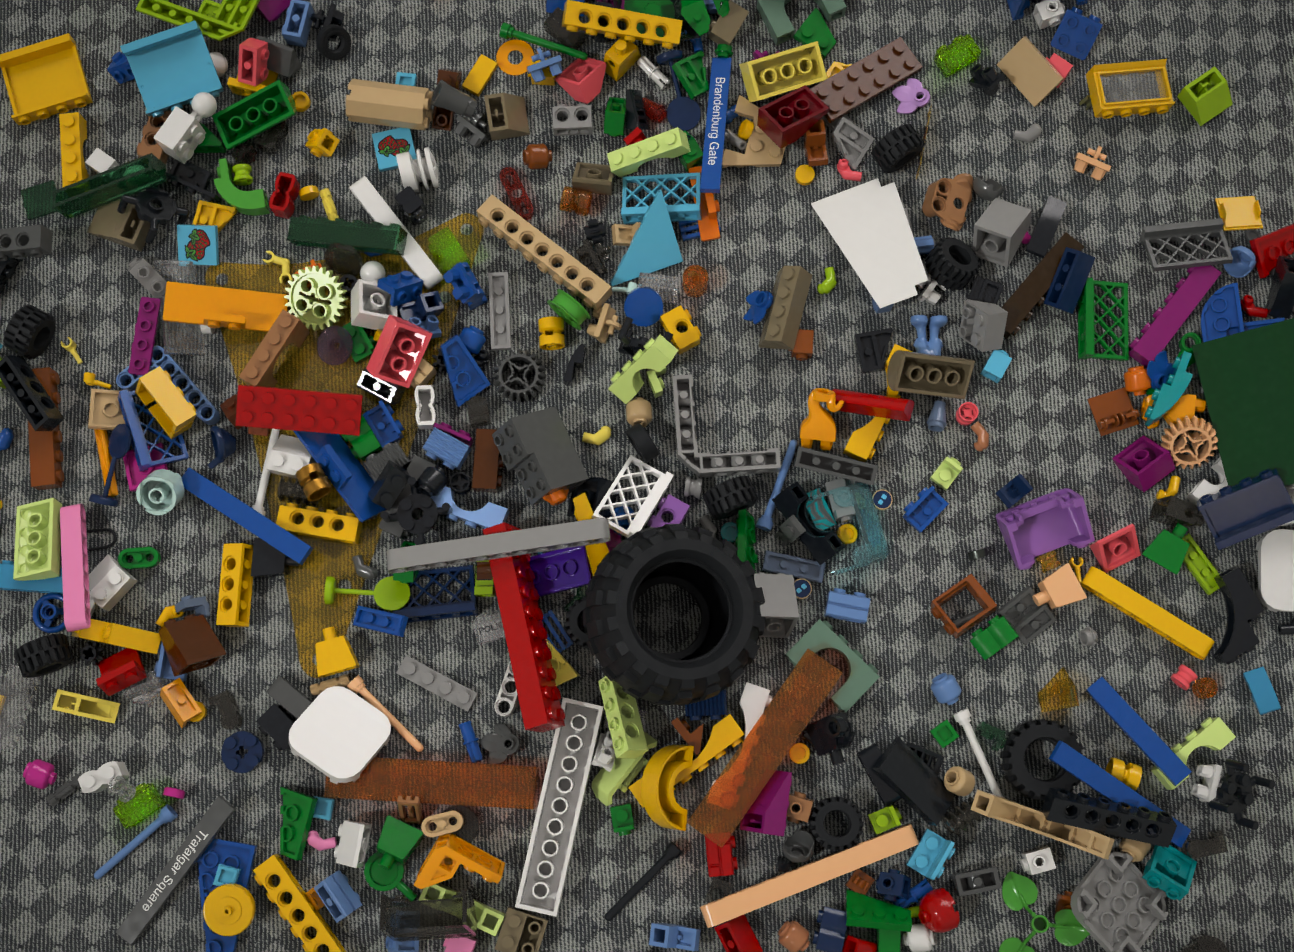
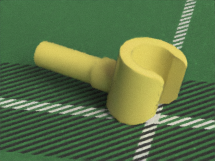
M68 337L70 344L67 346L61 341V346L73 355L78 364H82L83 361L76 351V343L70 337Z

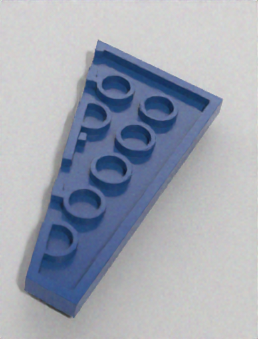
M217 838L213 839L197 861L202 910L206 897L212 890L218 887L213 885L219 864L241 869L237 884L248 890L257 845ZM204 920L206 952H235L239 934L235 936L218 935L207 926Z

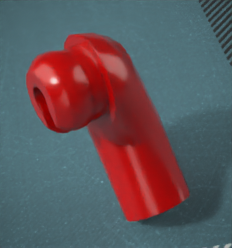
M1245 295L1241 299V307L1248 316L1267 317L1268 309L1256 307L1251 295Z

